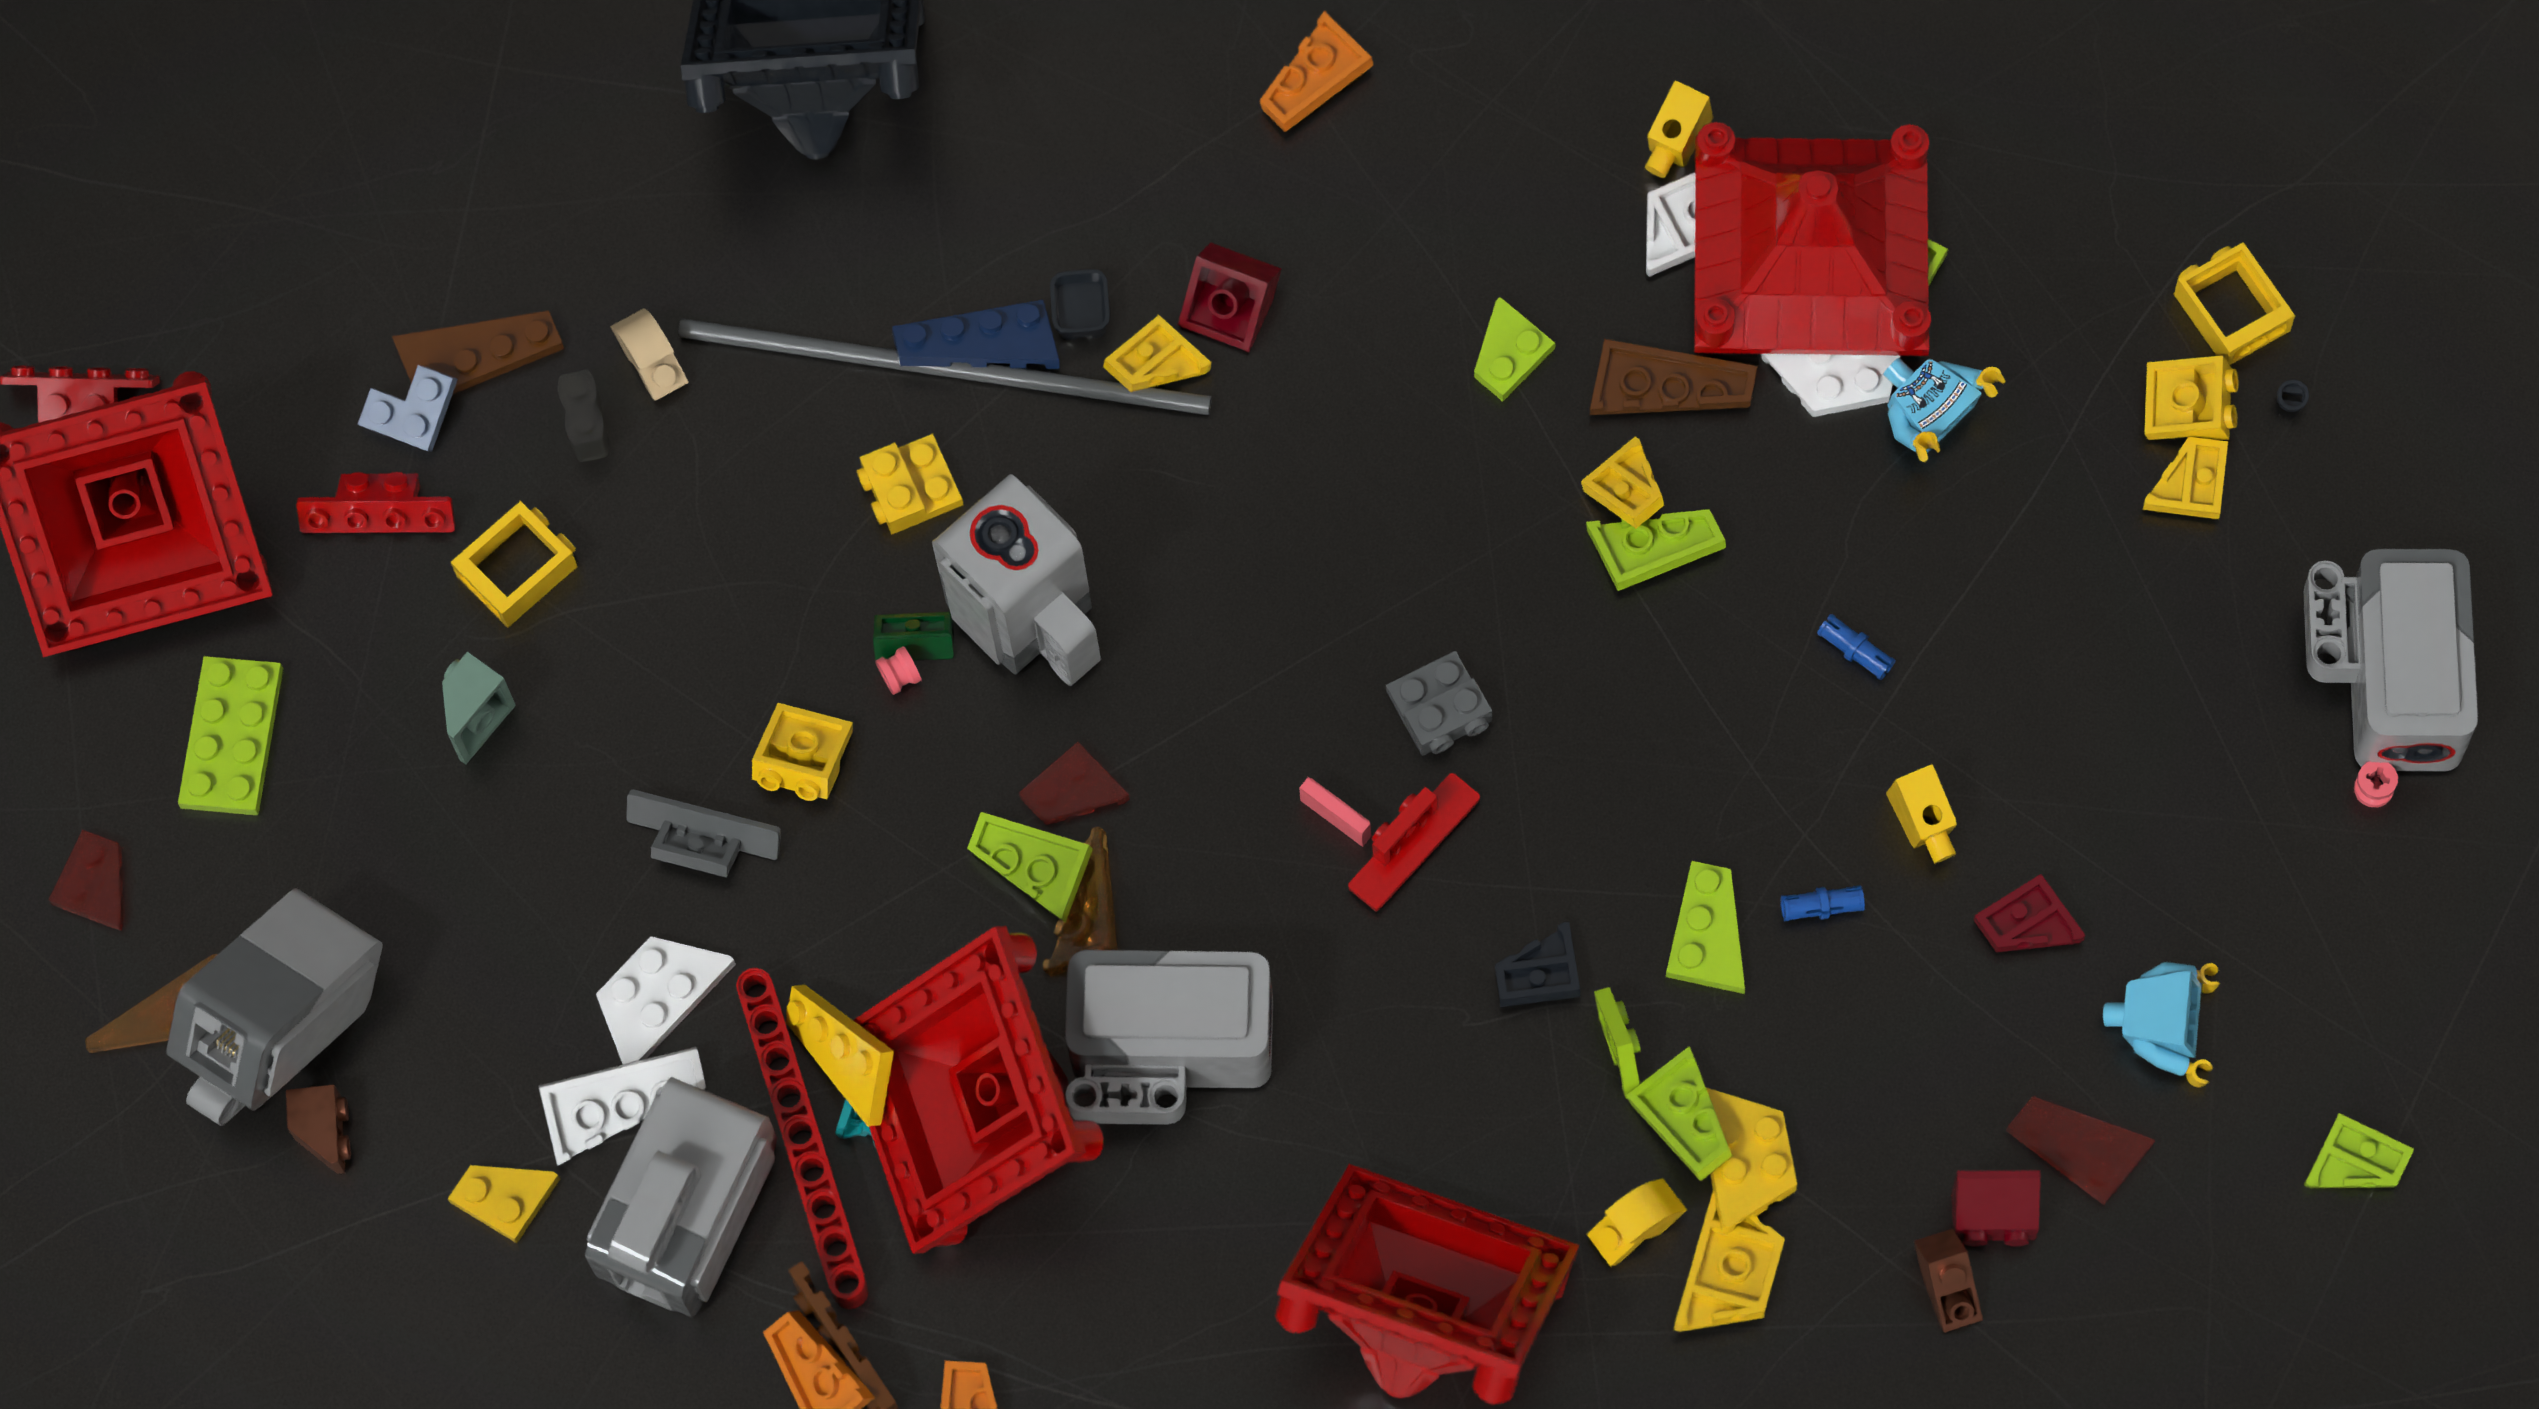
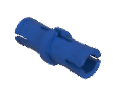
M1830 614L1827 617L1828 622L1824 621L1817 634L1844 652V658L1849 662L1855 660L1877 676L1879 680L1886 676L1885 672L1889 673L1896 660L1868 641L1869 636L1861 632L1858 634L1836 618L1834 614Z
M1861 885L1835 890H1826L1825 887L1816 888L1815 892L1782 895L1780 898L1784 921L1817 916L1820 919H1828L1832 914L1864 911L1865 909Z

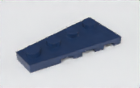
M1044 300L892 326L893 339L900 366L950 367L953 362L969 363L971 367L987 368V363H1010V368H1026L1027 364H1045L1046 369H1059V357Z

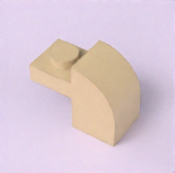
M645 308L611 326L625 355L636 367L654 401L688 383L673 354L674 350L654 317Z

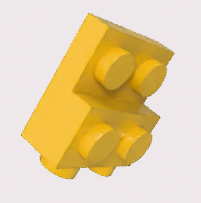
M2224 356L2147 362L2144 434L2148 440L2179 437L2229 440L2230 428L2237 427L2235 405H2230L2231 393L2237 392L2239 386L2236 369L2231 368Z
M933 434L899 448L896 443H893L860 457L862 468L856 470L861 485L865 492L872 489L876 501L871 503L874 514L880 525L885 522L887 523L891 534L900 532L963 505L961 495Z
M777 703L752 759V780L757 781L762 788L769 791H776L779 787L793 790L803 800L813 801L817 797L828 799L840 772V760L853 733V722Z

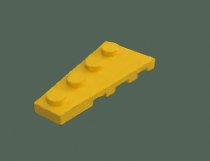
M805 984L792 986L789 1003L786 1007V1024L868 1127L881 1125L894 1051Z

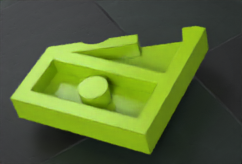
M2339 1113L2305 1186L2309 1188L2396 1187L2414 1149Z

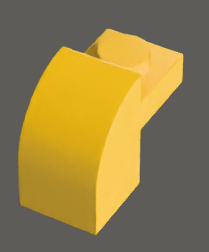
M1663 1178L1637 1187L1619 1199L1605 1211L1607 1216L1586 1235L1611 1267L1622 1262L1645 1239L1661 1235L1687 1209Z

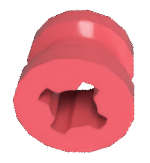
M904 646L896 649L895 655L888 659L881 657L875 660L882 678L893 695L901 692L902 686L907 683L916 684L922 681L911 656Z
M2370 761L2365 763L2361 767L2354 783V792L2357 799L2368 807L2378 808L2386 805L2391 800L2398 784V775L2395 768L2390 763Z

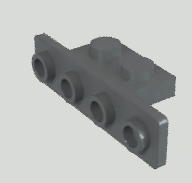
M631 789L627 796V821L659 830L651 847V858L727 878L739 851L776 860L779 856L781 829L777 826Z

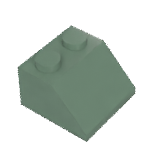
M469 652L461 660L456 659L449 665L444 674L445 679L442 681L447 734L459 760L465 765L516 706L505 679Z

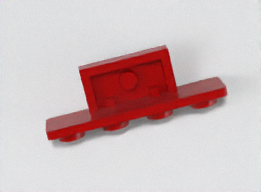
M22 365L12 366L11 372L1 375L0 384L37 385L39 423L118 402L117 387L153 388L160 384V375H149V369L130 368L125 369V374H111V368L106 367L88 368L87 373H73V368L67 366L50 367L49 373L35 372L34 366Z
M355 472L341 474L336 497H299L296 503L299 527L302 533L453 532L455 530V517L451 497H417L420 487L418 473L365 474Z
M1450 773L1433 792L1424 787L1418 795L1410 794L1399 807L1398 812L1400 814L1391 824L1388 822L1383 823L1373 835V857L1349 882V890L1374 911L1380 910L1480 801V794L1454 773Z

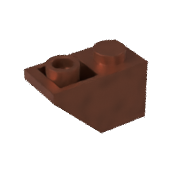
M335 1085L286 1090L288 1130L294 1139L335 1173H345V1160L351 1158L350 1140L348 1135L343 1136L342 1121H348L349 1119L347 1098L341 1097Z
M1949 1229L1915 1240L1914 1244L1921 1274L1943 1332L1983 1320L1968 1254L1954 1230Z

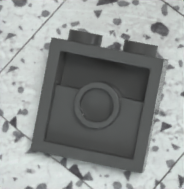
M1456 651L1386 685L1387 694L1422 756L1430 752L1433 754L1441 753L1450 748L1454 740L1466 734L1469 737L1478 735L1488 728V723L1492 722L1491 707L1475 679H1471Z

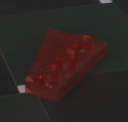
M2034 1096L2031 1097L2007 1128V1132L2103 1205L2107 1203L2155 1142L2154 1139Z

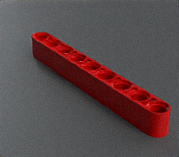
M750 968L738 977L736 985L739 999L829 1289L835 1302L840 1307L855 1309L861 1306L867 1299L869 1293L867 1281L775 987L766 971L759 968ZM760 984L767 987L763 995L753 998L747 995L748 990L754 985ZM774 1021L778 1025L770 1034H763L758 1032L762 1023ZM778 1057L789 1059L788 1065L782 1070L775 1071L769 1068L770 1063ZM788 1094H797L801 1097L797 1105L793 1107H784L781 1105V1101ZM806 1130L812 1133L811 1139L804 1144L792 1142L793 1136L799 1131ZM818 1167L824 1170L821 1178L816 1181L810 1182L803 1178L805 1172L810 1168ZM830 1204L835 1207L834 1213L828 1218L821 1219L815 1216L816 1210L822 1205ZM840 1241L847 1244L846 1250L839 1256H831L826 1253L827 1248L834 1242ZM846 1279L857 1280L859 1284L854 1292L844 1294L838 1291L842 1281Z

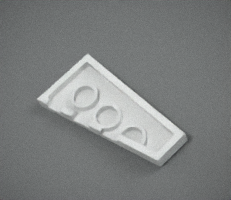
M693 1047L539 1085L557 1165L570 1160V1157L586 1149H591L604 1142L603 1140L640 1123L639 1121L645 1119L655 1096L661 1094L666 1082L671 1077L700 1089H705L706 1084L697 1048Z

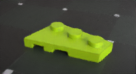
M1710 509L1662 514L1658 519L1646 520L1637 529L1622 518V522L1600 524V520L1586 522L1587 531L1618 591L1726 548L1725 538Z
M983 812L980 813L967 847L972 854L1063 922L1067 920L1093 850L1088 844Z
M1696 861L1691 862L1666 977L1745 994L1731 869Z
M1690 1046L1626 1095L1630 1104L1700 1181L1732 1157Z

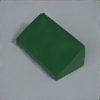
M951 613L875 615L873 633L875 659L877 660L881 657L888 659L895 655L896 649L902 646L906 648L912 660L953 658L954 632Z

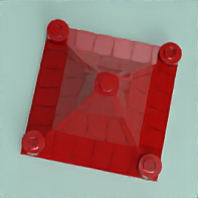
M1713 122L1703 126L1698 135H1696L1694 353L1928 356L1931 315L1928 309L1927 155L1929 138L1927 133L1922 128L1909 124L1896 129L1891 139L1881 140L1735 138L1732 129L1724 123Z
M195 371L184 372L174 380L170 388L102 405L94 409L72 413L60 418L42 421L22 428L14 429L9 424L0 422V528L43 657L273 596L272 587L267 575V562L259 551L212 401L211 384L202 373Z
M1006 926L993 927L853 1020L894 1051L881 1125L869 1126L912 1254L925 1253L934 1246L959 1244L967 1234L968 1224L977 1217L987 1213L1001 1202L1016 1195L1022 1189L1032 1185L1046 1174L1053 1172L1067 1162L1095 1160L1103 1148V1134L1100 1127L1091 1120H1072L1068 1107L1065 1106L1067 1101L1066 1091L1069 1086L1067 1076L1042 1041L1039 1025L1034 1011L1031 1010L1030 1000L1023 980L1019 976V974L1029 972L1035 964L1037 955L1035 943L1027 934L1008 933Z
M1349 1164L1281 1280L1278 1291L1280 1299L1276 1310V1318L1286 1330L1293 1333H1302L1315 1327L1320 1310L1328 1312V1318L1361 1346L1362 1356L1376 1382L1393 1397L1404 1398L1414 1396L1438 1379L1440 1374L1473 1370L1476 1365L1478 1368L1473 1381L1475 1392L1485 1402L1499 1404L1513 1397L1522 1364L1554 1300L1560 1299L1564 1294L1569 1273L1580 1245Z

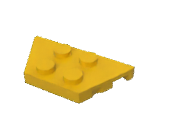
M1706 1088L1732 1153L1731 1158L1710 1173L1721 1233L1728 1234L1734 1230L1735 1225L1749 1216L1753 1215V1217H1756L1767 1210L1772 1202L1781 1201L1796 1192L1797 1180L1783 1111Z
M1714 1190L1674 1327L1676 1331L1693 1330L1763 1318L1785 1239L1770 1226L1763 1225L1759 1221L1758 1216L1753 1217L1751 1215L1735 1225L1732 1232L1722 1234Z

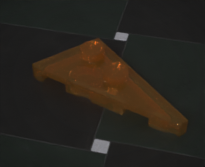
M1099 826L1092 828L1090 837L1085 842V844L1090 845L1093 849L1066 922H1063L1061 919L1057 922L1054 934L1059 938L1052 958H1045L1043 962V971L1051 977L1068 971L1070 959L1079 951L1117 950L1107 834Z
M218 954L209 956L85 1039L86 1049L89 1053L168 1041L176 1000L182 986Z

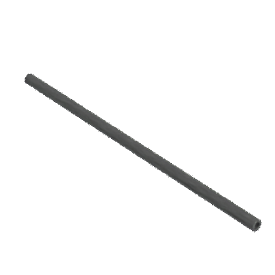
M681 318L678 335L681 338L1203 415L1210 414L1212 396L1153 387L1130 392L1119 382L1024 368H1010V366L987 363V368L971 367L969 363L953 362L950 367L900 366L897 351L894 349Z

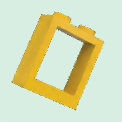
M2244 243L2232 249L2230 246H2226L2217 251L2211 257V261L2200 267L2197 264L2192 265L2178 276L2174 296L2216 356H2224L2229 365L2291 331L2295 317L2294 313ZM2237 271L2267 314L2225 337L2195 293Z
M521 501L451 561L456 576L507 628L578 567L573 556V552L576 550L573 544L562 533L555 536L547 528L550 525L547 518L536 507L529 510ZM525 524L555 556L507 597L477 565Z

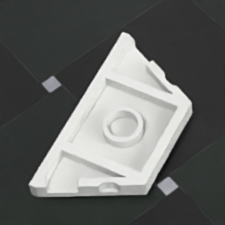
M1695 173L1648 193L1646 273L1649 277L1695 257Z
M1761 354L1762 360L1766 364L1770 363L1782 377V383L1789 391L1799 396L1801 404L1812 417L1888 403L1893 384L1883 373L1897 358H1901V356Z
M650 937L596 993L622 1064L647 1059L736 965L734 959L729 955Z

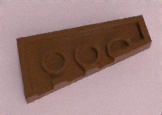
M549 311L392 336L411 384L418 365H422L457 378L453 394L564 349Z
M1604 339L1590 406V415L1747 408L1751 405L1757 366Z
M803 1261L789 1269L798 1292L793 1296V1299L805 1317L811 1313L820 1324L816 1328L819 1334L831 1347H836L842 1356V1360L875 1396L866 1407L868 1409H898L895 1400L865 1356L862 1357L859 1353L860 1349L846 1326L838 1322V1317L822 1290L817 1291L809 1275L810 1272Z

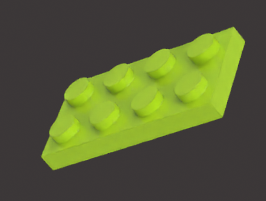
M203 657L178 805L181 809L259 815L283 674L281 663Z

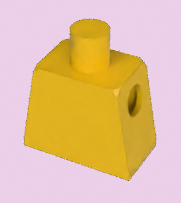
M1675 80L1647 137L1649 148L1652 152L1645 165L1649 172L1658 177L1665 178L1673 163L1681 167L1687 164L1695 150L1696 135H1698L1703 126L1711 123L1713 119L1709 96Z
M1933 764L1896 779L1886 792V795L1912 847L1918 848L1926 844L1934 864L1956 855L1948 836L1957 825L1956 819ZM1923 817L1930 818L1934 825L1927 824Z

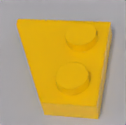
M1158 315L1108 356L1104 361L1103 367L1130 392L1206 374L1210 371L1212 362Z
M1636 436L1581 481L1585 493L1636 529L1664 506L1662 494L1657 482H1655L1641 442Z
M2188 437L2174 461L2163 472L2157 485L2146 496L2143 510L2219 519L2228 441Z
M470 1165L448 1197V1200L464 1212L518 1243L559 1182L560 1177L552 1171Z

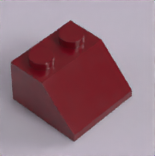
M1210 243L1196 256L1178 326L1249 352L1272 304L1281 268Z
M1957 1171L1952 1190L1953 1230L1960 1241H1963V1244L1967 1246H1983L1988 1244V1240H2004V1244L2008 1246L2027 1245L2029 1240H2035L2039 1230L2040 1171Z

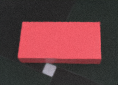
M1307 778L1299 787L1301 802L1363 847L1371 838L1370 821L1312 778Z

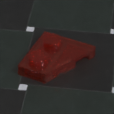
M1079 742L1019 792L1021 800L1045 825L1063 821L1071 815L1081 816L1095 812L1094 808L1116 802L1118 805H1121L1130 800L1129 794Z

